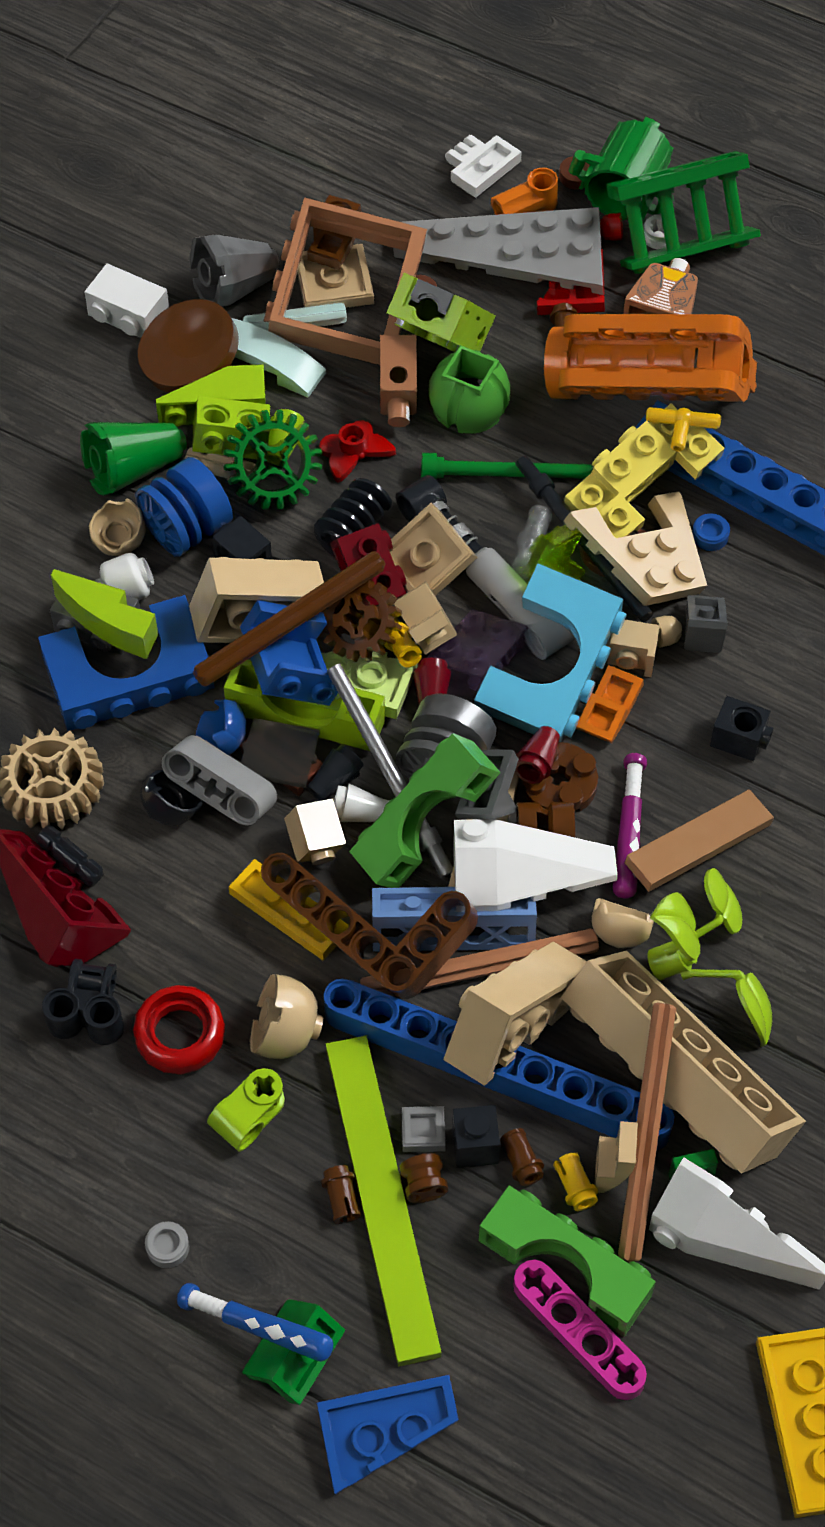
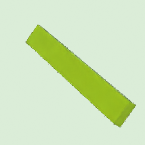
M367 1036L326 1043V1052L398 1367L441 1358L442 1352Z

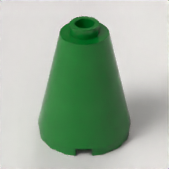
M91 422L84 425L88 429L82 430L80 435V448L85 469L92 467L95 478L90 479L91 485L98 494L103 496L113 494L180 459L183 455V450L187 446L184 432L173 423Z

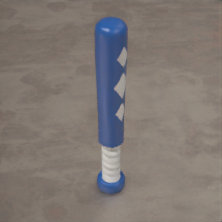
M192 1283L184 1284L179 1290L177 1304L184 1310L195 1308L221 1318L226 1324L247 1331L316 1361L322 1362L327 1360L333 1351L332 1338L319 1331L234 1301L226 1302L200 1292L199 1287Z

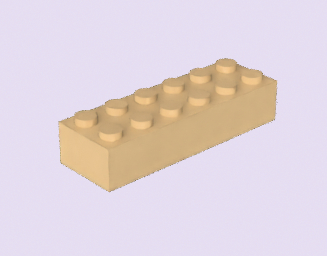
M627 950L588 960L560 997L570 1006L572 1015L579 1021L588 1024L599 1035L601 1043L609 1050L617 1052L629 1064L630 1071L641 1080L643 1079L652 1007L657 1002L674 1005L676 1014L663 1104L670 1109L678 1111L689 1122L692 1132L698 1137L707 1140L720 1152L719 1155L722 1161L730 1168L738 1170L741 1174L777 1158L806 1122Z

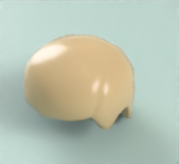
M128 498L123 502L108 500L101 509L93 514L88 526L92 543L101 552L111 556H121L132 552L141 545L146 533L145 520L141 509Z
M601 898L596 899L592 914V926L597 936L606 944L616 948H631L648 940L654 923L650 919L649 914Z

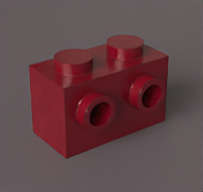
M379 523L330 542L340 571H343L370 552H377L384 560L385 567L383 572L370 580L374 582V585L378 582L388 588L387 593L390 592L396 597L406 594L404 587L407 585L406 577L402 568L399 565L395 566L390 551H393L391 538L386 530H381ZM366 596L370 605H379L375 598Z

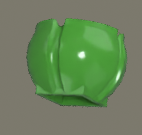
M460 345L456 352L451 353L438 364L429 380L428 396L436 418L445 427L449 428L452 424H455L459 433H480L495 426L499 422L501 415L504 414L510 401V382L499 360L489 354L484 355L479 350L469 349ZM475 378L483 381L477 387L459 379Z

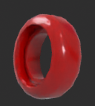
M174 985L159 989L145 999L136 1013L133 1033L138 1052L150 1066L164 1073L182 1075L198 1071L213 1061L223 1045L225 1023L220 1007L209 994L193 986ZM184 1010L198 1016L203 1023V1032L197 1042L183 1049H173L161 1044L155 1035L156 1025L169 1012Z

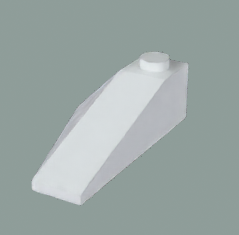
M496 819L454 820L455 891L464 894L477 912L511 908V902L531 897L533 902L546 899V893L563 888L574 892L617 881L614 846ZM456 906V912H465V907Z

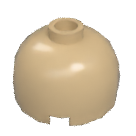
M270 975L257 1004L258 1007H262L259 1021L253 1019L250 1037L251 1052L274 1059L294 1057L306 1048L310 1039L317 1040L322 1029L323 1016L317 1014L318 1006L313 992L301 981L285 975Z

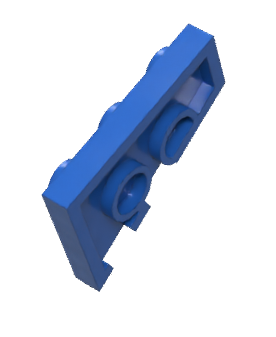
M449 1375L317 1402L334 1496L458 1422L459 1419Z

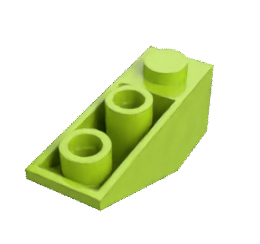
M264 364L227 366L157 398L158 423H173L175 426L193 424L198 396L266 404Z

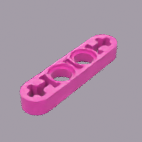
M528 1260L520 1264L515 1272L513 1286L515 1294L523 1304L613 1396L622 1400H630L639 1396L644 1389L647 1376L646 1368L642 1361L548 1265L538 1260ZM527 1274L531 1278H535L538 1275L542 1277L541 1288L548 1296H550L553 1289L557 1291L549 1297L544 1306L540 1305L543 1302L544 1294L537 1287L525 1288V1276ZM559 1303H566L575 1309L576 1318L571 1323L561 1324L554 1320L551 1310ZM595 1334L604 1338L607 1343L605 1353L593 1356L585 1352L582 1346V1341L585 1337ZM614 1352L619 1354L616 1357L615 1365L622 1372L626 1373L630 1369L635 1372L633 1379L635 1385L632 1386L628 1382L622 1385L618 1384L619 1373L611 1363L606 1370L601 1368L610 1361Z

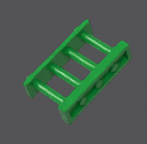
M733 151L606 184L608 197L621 201V204L626 207L634 256L620 259L621 266L633 270L635 274L644 273L652 263H662L729 245L730 248L744 247L750 244L749 239L760 237V229L743 226L736 177L739 176L738 171L750 168L748 154ZM718 176V180H722L730 230L712 235L704 185L707 184L706 179ZM686 184V188H690L698 239L680 243L671 194L674 193V187ZM653 193L655 197H658L666 247L648 252L639 202L642 201L641 196Z

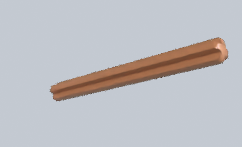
M586 929L451 958L447 960L423 989L488 976L493 973L497 974L506 969L512 962L522 960L533 950H539L551 942L557 943L577 956L594 953L599 950L598 937L594 929ZM400 969L396 972L393 979L394 985L399 986L406 983L410 977V969ZM372 976L363 977L360 980V984L394 996Z
M659 1002L654 1003L652 1007L636 1121L638 1123L636 1164L628 1179L618 1250L619 1257L627 1261H640L642 1258L676 1014L674 1005Z

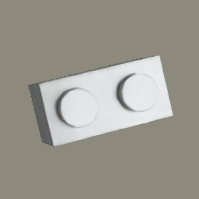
M110 264L104 266L85 290L89 316H92L98 322H106L122 329L128 335H135L140 338L153 319L169 308L166 288Z

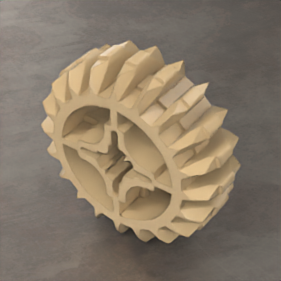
M55 727L51 734L44 736L43 732L38 729L34 739H30L23 734V745L11 744L9 749L10 755H2L0 797H2L4 808L7 811H12L13 817L17 822L25 818L26 824L30 828L37 822H41L42 828L57 822L58 827L63 830L64 820L71 819L78 824L80 819L79 812L90 815L92 810L91 803H99V790L103 789L104 786L102 763L99 762L94 747L88 748L84 737L75 740L74 734L70 730L62 737ZM77 768L81 775L74 786L70 783V779L72 778V772ZM28 773L31 775V779L28 781L29 786L23 791L20 788V783L24 775Z

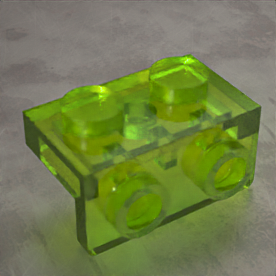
M566 525L562 527L556 526L546 535L540 534L530 546L529 552L532 555L522 573L531 579L539 563L577 580L581 579L586 572L585 569L569 558L583 534L577 528L571 531Z

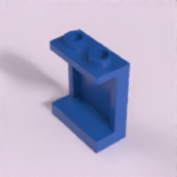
M257 600L240 625L242 634L244 635L287 607V605ZM318 613L251 657L260 688L264 695L327 706L335 699L338 691L327 673V667L316 640L327 625L324 613Z

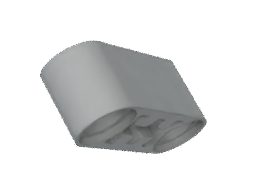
M187 736L162 758L163 771L170 780L241 825L254 824L276 803V790L268 780L201 737Z

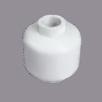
M126 553L102 563L100 566L101 578L95 580V582L125 590L126 595L139 600L148 597L150 586L154 585L153 575L145 558H138L133 553Z

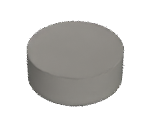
M174 1222L156 1224L149 1230L145 1238L147 1256L153 1264L161 1268L178 1266L186 1259L189 1253V1240L186 1231Z

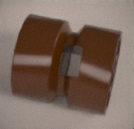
M539 802L517 803L516 824L535 829L546 825V831L575 838L574 803L551 802L548 808H543Z

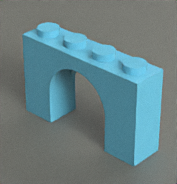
M538 563L522 596V606L526 610L566 627L578 642L580 649L579 659L569 674L558 681L547 684L531 683L490 666L474 699V703L489 716L533 735L542 726L552 727L559 733V742H562L564 736L572 737L580 716L575 715L580 701L588 702L595 686V682L590 679L596 667L603 669L611 651V648L606 646L611 633L619 634L627 614L621 612L623 606L622 598Z

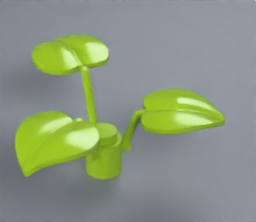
M712 868L705 873L704 888L712 908L717 913L714 920L695 931V918L685 898L678 892L667 895L656 906L650 919L660 925L672 941L649 949L647 953L648 963L652 973L658 980H663L679 973L683 980L692 977L735 979L739 999L761 1042L760 1047H763L767 1044L771 1032L772 1010L768 996L757 977L751 972L744 975L740 970L691 969L692 964L697 963V958L700 955L698 938L724 923L730 934L739 932L742 926V911L734 892L725 882L719 871Z

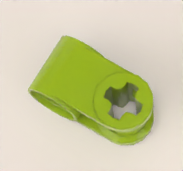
M262 1068L255 1070L213 1109L208 1117L207 1124L238 1152L243 1151L253 1143L262 1129L284 1107L285 1098L280 1076L271 1069ZM261 1090L263 1094L258 1097L257 1092ZM272 1090V1095L269 1097L266 1093Z

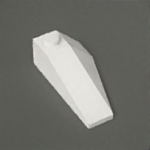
M686 1158L682 1159L655 1208L650 1222L649 1230L653 1232L654 1237L662 1245L671 1249L677 1247L687 1254L818 1290L821 1289L825 1282V1264L790 1235L784 1233L775 1235L764 1221L765 1215L755 1207L750 1210L743 1209L729 1198L733 1192L729 1186Z

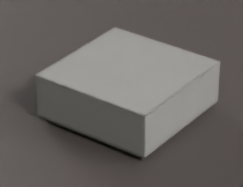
M444 1106L402 1107L403 1152L445 1151Z

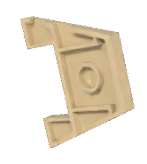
M679 491L654 496L648 503V507L662 528L660 530L615 538L596 507L572 511L564 519L566 526L571 531L577 528L589 540L586 546L595 555L602 554L614 566L611 572L644 606L684 598L687 595H697L707 586L684 502Z

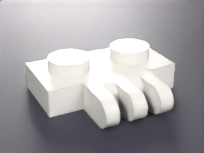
M468 135L464 138L463 142H459L454 147V150L450 149L445 154V158L451 165L456 167L451 171V181L476 198L521 162V151L497 135L486 144L474 136Z

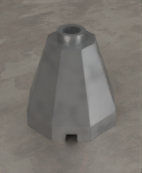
M222 235L202 236L192 240L189 257L190 268H197L199 276L198 278H193L194 289L200 299L215 302L222 307L231 305L272 280L275 276V271L279 267L276 251L271 249L269 244L265 242Z

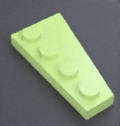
M333 651L321 653L327 670L340 663L354 688L385 696V717L397 720L413 681V671L417 668V664L412 667H404L397 658H387V652L383 656L377 652H372V661L370 662L362 659L361 656L357 662H352L346 658V655L342 658Z

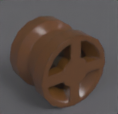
M438 1154L416 1155L400 1164L401 1176L408 1183L405 1193L409 1202L425 1203L433 1201L448 1192L447 1180L442 1178L440 1174L443 1164Z

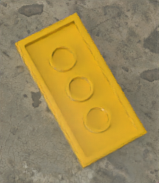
M825 1328L758 1337L756 1346L794 1517L800 1518L825 1514Z

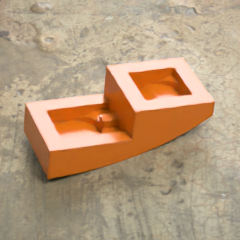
M608 665L595 694H591L576 729L612 743L627 719L644 685V679Z

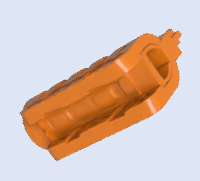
M570 314L564 318V327L551 328L546 340L544 376L547 392L552 399H578L581 394H590L596 400H612L615 395H626L630 400H648L650 395H661L666 401H683L685 396H697L701 401L745 402L749 393H755L757 386L755 382L757 363L753 359L752 340L749 329L739 317L732 315Z

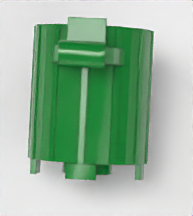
M645 117L643 122L636 120L619 121L614 130L611 131L599 155L586 153L583 150L575 152L568 170L571 175L577 176L582 181L579 188L582 190L585 188V194L593 207H599V211L605 215L621 212L622 220H628L625 205H622L621 201L608 197L606 184L667 169L674 148L670 146L665 134L658 130L660 123L648 117ZM585 163L590 164L587 171L583 170ZM653 193L641 196L642 201L639 202L643 220L647 213L661 215L659 202L657 206L652 204L655 198Z

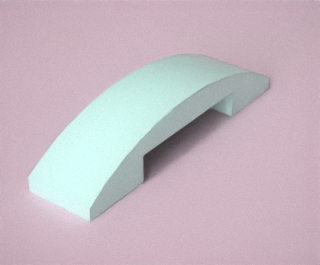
M232 318L239 336L235 357L252 365L264 364V370L277 375L278 385L308 398L326 374V369L306 352L284 338L251 323Z

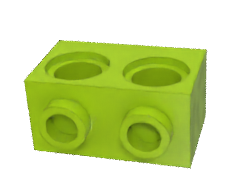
M198 396L193 422L192 451L223 455V449L234 451L236 444L230 443L226 438L228 435L240 438L242 434L236 430L235 425L241 423L247 429L251 426L247 421V415L253 414L258 423L262 422L261 410H268L270 414V405ZM270 429L256 434L265 444H268ZM247 444L243 458L257 459V454ZM259 447L266 455V450H263L261 447Z

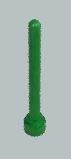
M422 452L421 478L425 475H431L435 479H443L444 475L525 476L515 465L516 462L444 460V457H437V453ZM533 463L540 473H546L549 478L585 479L593 470L591 464Z

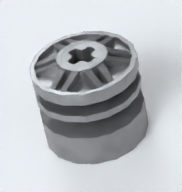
M438 693L426 696L421 701L412 720L411 730L404 737V744L396 754V764L401 772L410 779L412 774L422 768L433 756L438 744L452 733L472 740L480 750H490L496 737V726L492 718L480 707L457 696Z

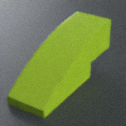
M53 570L51 579L55 597L69 614L102 640L125 652L147 659L158 636L155 613L128 606L125 590L59 570Z

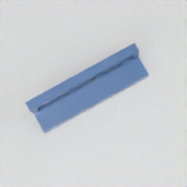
M455 887L372 888L373 927L380 933L381 928H399L404 933L398 937H385L397 946L437 898L443 893L455 891ZM531 897L511 902V908L477 912L478 922L476 927H481L485 932L480 935L468 936L457 950H493L535 941L537 922L536 901L533 902ZM453 907L448 913V922L459 921L465 912H456V907ZM527 926V935H509L505 930L509 927ZM437 937L425 939L421 944L420 951L435 950L438 943ZM373 943V951H380L379 943Z

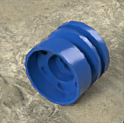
M187 457L170 468L166 473L167 480L162 477H156L151 481L150 485L142 486L135 493L136 505L142 511L147 528L164 549L174 556H182L188 552L190 546L195 547L200 544L202 534L212 536L220 527L230 524L233 519L229 499L213 473L194 457Z

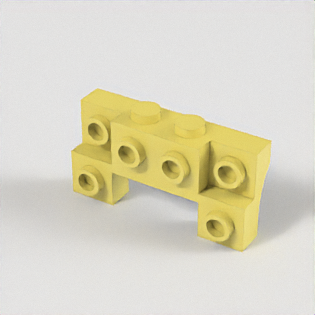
M672 403L665 408L678 410ZM646 420L640 427L632 426L626 430L618 440L620 444L611 452L608 449L601 452L592 462V473L565 496L564 502L571 511L596 507L615 538L628 536L634 530H640L645 521V518L630 502L673 465L674 460L696 480L713 460L717 461L722 457L725 448L704 427L689 426L685 450L681 452L673 451L670 445L674 424L654 423Z

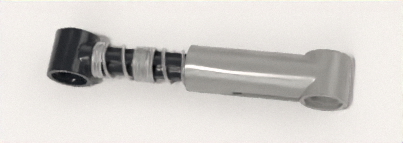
M425 475L396 493L395 498L398 508L409 522L430 503L440 510L478 557L467 567V575L523 633L527 646L536 657L544 660L575 640L574 635L563 625L523 608L522 596L528 584L495 549L482 548L477 543L478 537H474L473 532L464 523H458L456 515H450L449 507L446 505V495L435 478L431 475Z

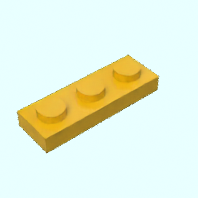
M254 859L230 884L229 894L324 961L336 945L266 885L261 877L262 864ZM277 875L276 883L285 882L283 878ZM307 897L305 908H312L318 903ZM341 919L338 920L334 926V933H343L348 929V924Z

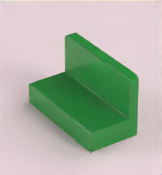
M288 1299L276 1316L329 1335L333 1340V1350L345 1332V1329L318 1304ZM262 1339L242 1373L249 1379L268 1383L289 1403L300 1405L327 1360L322 1362L316 1361Z

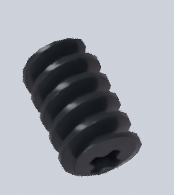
M365 478L354 479L350 483L349 488L342 492L340 498L336 499L331 508H328L323 517L319 518L314 524V534L320 545L330 555L335 557L330 542L374 525L375 520H380L384 516V511H388L392 506L389 494L371 480Z

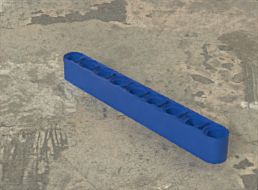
M336 979L325 988L323 995L325 1018L329 1025L335 1029L356 1037L366 1035L368 1042L613 1138H617L620 1121L635 1123L637 1121L641 1092L519 1046L514 1051L516 1052L515 1059L506 1067L494 1068L493 1079L484 1086L443 1060L457 1021L352 980ZM341 1000L352 1003L347 1008H337L333 1004ZM377 1015H385L390 1018L385 1023H375L371 1019ZM414 1030H424L428 1035L424 1038H414L410 1033ZM535 1074L541 1076L545 1081L540 1084H532L525 1078ZM568 1090H578L584 1097L575 1100L570 1099L564 1093ZM665 1104L662 1107L660 1124L663 1128L659 1130L657 1150L664 1148L669 1142L674 1123L673 1110ZM616 1105L624 1112L619 1115H612L606 1112L604 1107Z

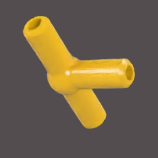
M649 407L646 411V420L648 422L674 424L670 447L676 452L685 450L689 426L718 429L721 424L720 414L692 412L687 408L672 410Z

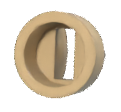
M661 616L652 619L651 624L660 625L657 640L659 648L678 642L681 637L682 625L675 617Z

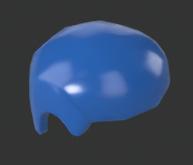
M216 699L214 703L219 706V709L203 712L195 736L201 737L227 755H231L243 742L247 727L243 709L237 702L227 699Z

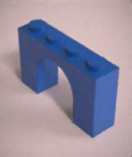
M185 595L149 605V611L155 613L158 630L156 639L161 651L156 662L148 670L134 677L111 678L93 669L85 657L75 627L38 637L42 658L67 731L77 728L86 729L97 722L114 717L123 718L138 710L148 707H160L172 700L186 696H198L209 689L215 688L214 682L208 686L200 685L193 675L194 667L207 659L208 654L203 642H197L189 604Z

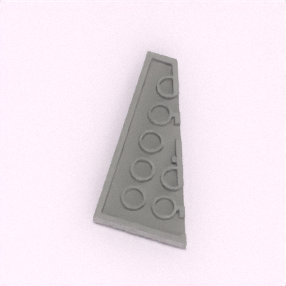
M599 207L402 222L427 229L420 262L435 264L438 261L454 263L457 269L469 270L470 266L486 269V274L539 283L544 279L560 282V287L573 289L577 285L591 288L592 293L604 295ZM393 248L395 258L405 259L406 251Z

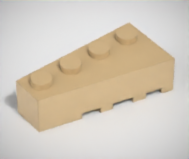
M551 942L539 950H533L522 960L512 962L501 972L491 974L480 984L468 987L460 999L459 1007L462 1010L443 1060L485 1086L494 1077L495 1065L499 1063L506 1067L515 1059L516 1052L514 1051L522 1042L531 1045L539 1037L546 1024L552 1026L570 1009V1006L560 997L587 961L557 943Z

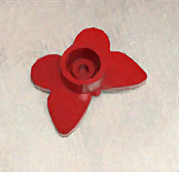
M364 420L346 424L339 430L338 434L327 435L320 441L322 455L329 457V467L332 476L338 483L342 482L355 468L358 460L363 459L365 456L386 457L396 455L395 446L385 437L373 434L372 425Z

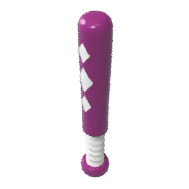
M639 753L627 754L623 761L624 768L627 770L626 792L621 803L615 857L617 881H613L612 887L613 893L623 899L633 897L637 892L638 884L637 877L624 862L628 854L640 848L642 813L640 789L642 771L647 767V758Z

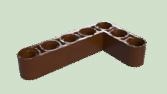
M277 852L268 856L261 865V877L266 885L388 991L400 999H410L419 994L472 933L478 922L477 910L467 897L458 891H449L437 898L406 936L395 946L291 856ZM287 867L291 868L289 878L285 882L276 883L279 871ZM319 892L320 900L318 904L312 908H305L307 897L312 893ZM453 907H465V914L459 921L448 922V913ZM344 917L350 918L348 929L343 933L335 934L334 926L336 922ZM429 937H437L438 943L435 950L428 954H422L420 948L423 941ZM372 943H379L380 951L377 956L369 960L364 959L363 955L366 947ZM403 968L410 969L408 981L403 985H394L393 979L396 972Z

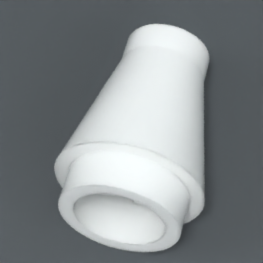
M348 784L347 787L338 785L334 804L340 822H375L383 813L385 805L390 800L382 799L354 785Z

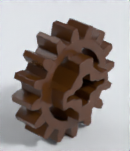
M369 580L332 604L329 610L324 609L321 611L324 613L325 618H327V625L322 632L329 634L323 641L326 645L334 647L333 652L342 658L346 655V658L352 662H357L360 656L362 659L370 662L372 661L373 651L383 656L386 654L383 645L386 642L390 644L396 643L391 633L392 630L398 631L402 629L401 625L394 622V618L402 615V610L392 606L398 599L390 592L387 593V587L379 582L374 585V582ZM366 596L375 598L380 606L370 605ZM342 634L350 635L355 644L348 643Z

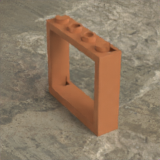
M304 198L301 211H295L292 216L290 230L295 232L292 241L286 239L281 260L286 261L283 271L277 270L272 288V291L277 292L274 302L268 301L263 321L269 323L268 331L289 342L380 365L379 341L285 318L310 227L406 251L397 287L403 273L416 277L427 229ZM390 314L384 335H400L402 328L395 325L397 318Z

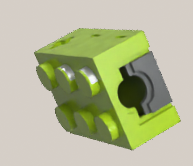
M403 273L386 312L397 318L396 326L453 352H456L460 345L481 351L495 319L494 314L474 303L407 273Z

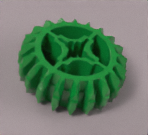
M261 410L262 422L258 423L256 417L253 414L247 415V421L251 427L247 429L243 424L237 423L235 428L242 434L238 439L233 435L227 436V441L236 444L234 451L223 449L222 454L227 457H233V462L225 463L222 467L225 471L235 470L236 474L230 476L227 482L230 485L241 482L242 485L237 488L235 493L241 497L249 490L251 493L247 502L250 505H254L259 496H261V507L263 509H269L272 498H274L276 508L283 509V497L287 496L288 501L292 505L298 503L297 497L294 494L296 490L302 495L308 496L309 490L302 485L305 480L312 484L317 483L318 479L308 474L310 468L314 470L322 469V464L311 462V457L321 455L322 450L319 448H309V445L316 442L318 438L315 434L304 438L303 434L309 428V425L305 422L294 428L297 421L295 414H290L284 423L282 410L275 411L273 421H270L268 410ZM267 429H281L289 434L284 440H280L272 446H268L256 436L257 433ZM296 443L301 453V464L297 475L293 473L287 462L288 455ZM247 444L257 454V463L248 477L243 466V454ZM259 447L274 454L280 451L281 457L277 459L281 460L279 466L284 469L285 473L271 465L265 468L264 461L267 460L264 459L265 453ZM274 473L278 474L288 483L286 486L275 490H265L255 486L261 479Z

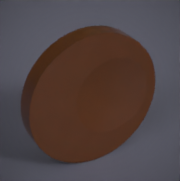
M193 299L177 303L155 317L144 331L138 347L139 365L155 387L167 393L173 392L224 367L230 366L238 349V330L227 311L215 302Z

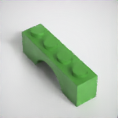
M452 733L438 744L435 753L426 764L412 774L409 783L399 795L385 805L383 813L372 826L366 828L360 834L358 842L349 852L377 885L388 888H400L423 861L419 849V833L429 811L439 802L454 797H461L475 802L501 772L472 740Z
M509 1185L480 1225L479 1242L514 1265L527 1257L538 1254L556 1255L574 1264L587 1282L589 1290L588 1307L610 1329L622 1337H625L652 1297L656 1281L651 1278V1274L646 1268L634 1261L627 1263L616 1256L613 1248L608 1243L597 1237L592 1239L578 1231L577 1225L570 1218L560 1213L552 1214L542 1207L540 1200L526 1190H520L519 1192Z

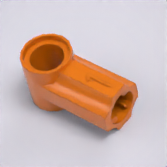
M534 169L527 176L526 182L491 198V207L495 215L553 211L558 203V177L551 169Z

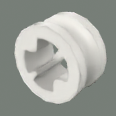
M661 215L650 216L644 224L646 245L654 249L666 247L664 233H662L664 231Z

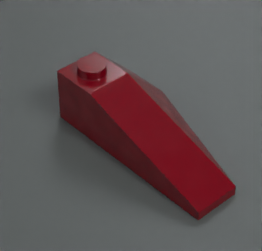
M0 829V868L27 939L37 950L39 958L43 962L54 967L60 965L71 966L73 960L77 958L82 959L84 964L128 937L131 929L108 902L102 897L97 898L96 901L91 899L81 890L84 882L75 875L68 876L54 868L56 859L24 832Z

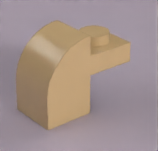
M426 581L399 597L394 605L402 610L401 616L407 624L411 636L416 644H419L424 654L429 653L457 635L452 623Z

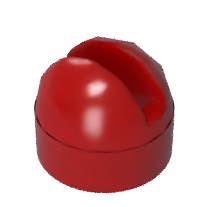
M621 212L607 214L600 220V235L604 239L609 241L623 240Z

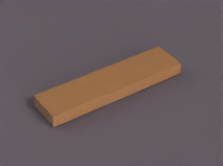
M749 789L628 854L624 863L647 891L650 892L770 826L774 817Z

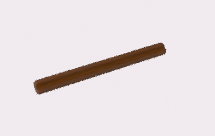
M370 552L197 664L193 671L194 677L202 686H208L383 572L385 567L384 560L377 552Z

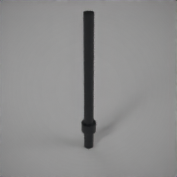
M526 455L520 457L515 465L529 481L530 490L538 499H543L638 619L641 622L648 621L652 617L653 612L648 606H644L611 572L614 566L602 554L595 555L586 546L589 540L577 528L571 531L566 526L564 519L572 511L554 490L555 484L546 473H540Z

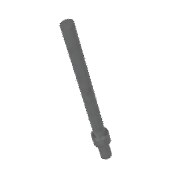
M340 663L329 668L327 673L395 797H397L406 787L407 783ZM425 818L419 833V848L421 852L426 851L440 878H443L452 873L453 867L440 845L442 839L435 827L431 828Z

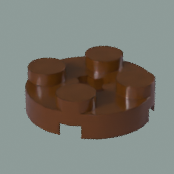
M558 742L551 774L548 778L543 779L538 784H530L519 779L520 788L527 797L526 801L539 802L543 808H548L551 802H573L574 810L576 811L580 808V811H582L591 804L596 795L598 785L596 759L578 746ZM556 773L563 774L565 778L569 779V782L562 781L559 786L552 784L553 778L551 775Z

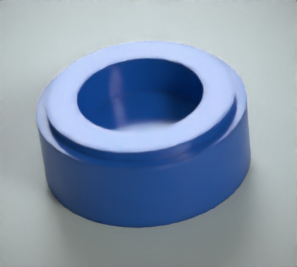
M704 514L698 517L694 522L692 530L695 544L706 551L722 549L727 544L730 534V526L727 520L717 514Z

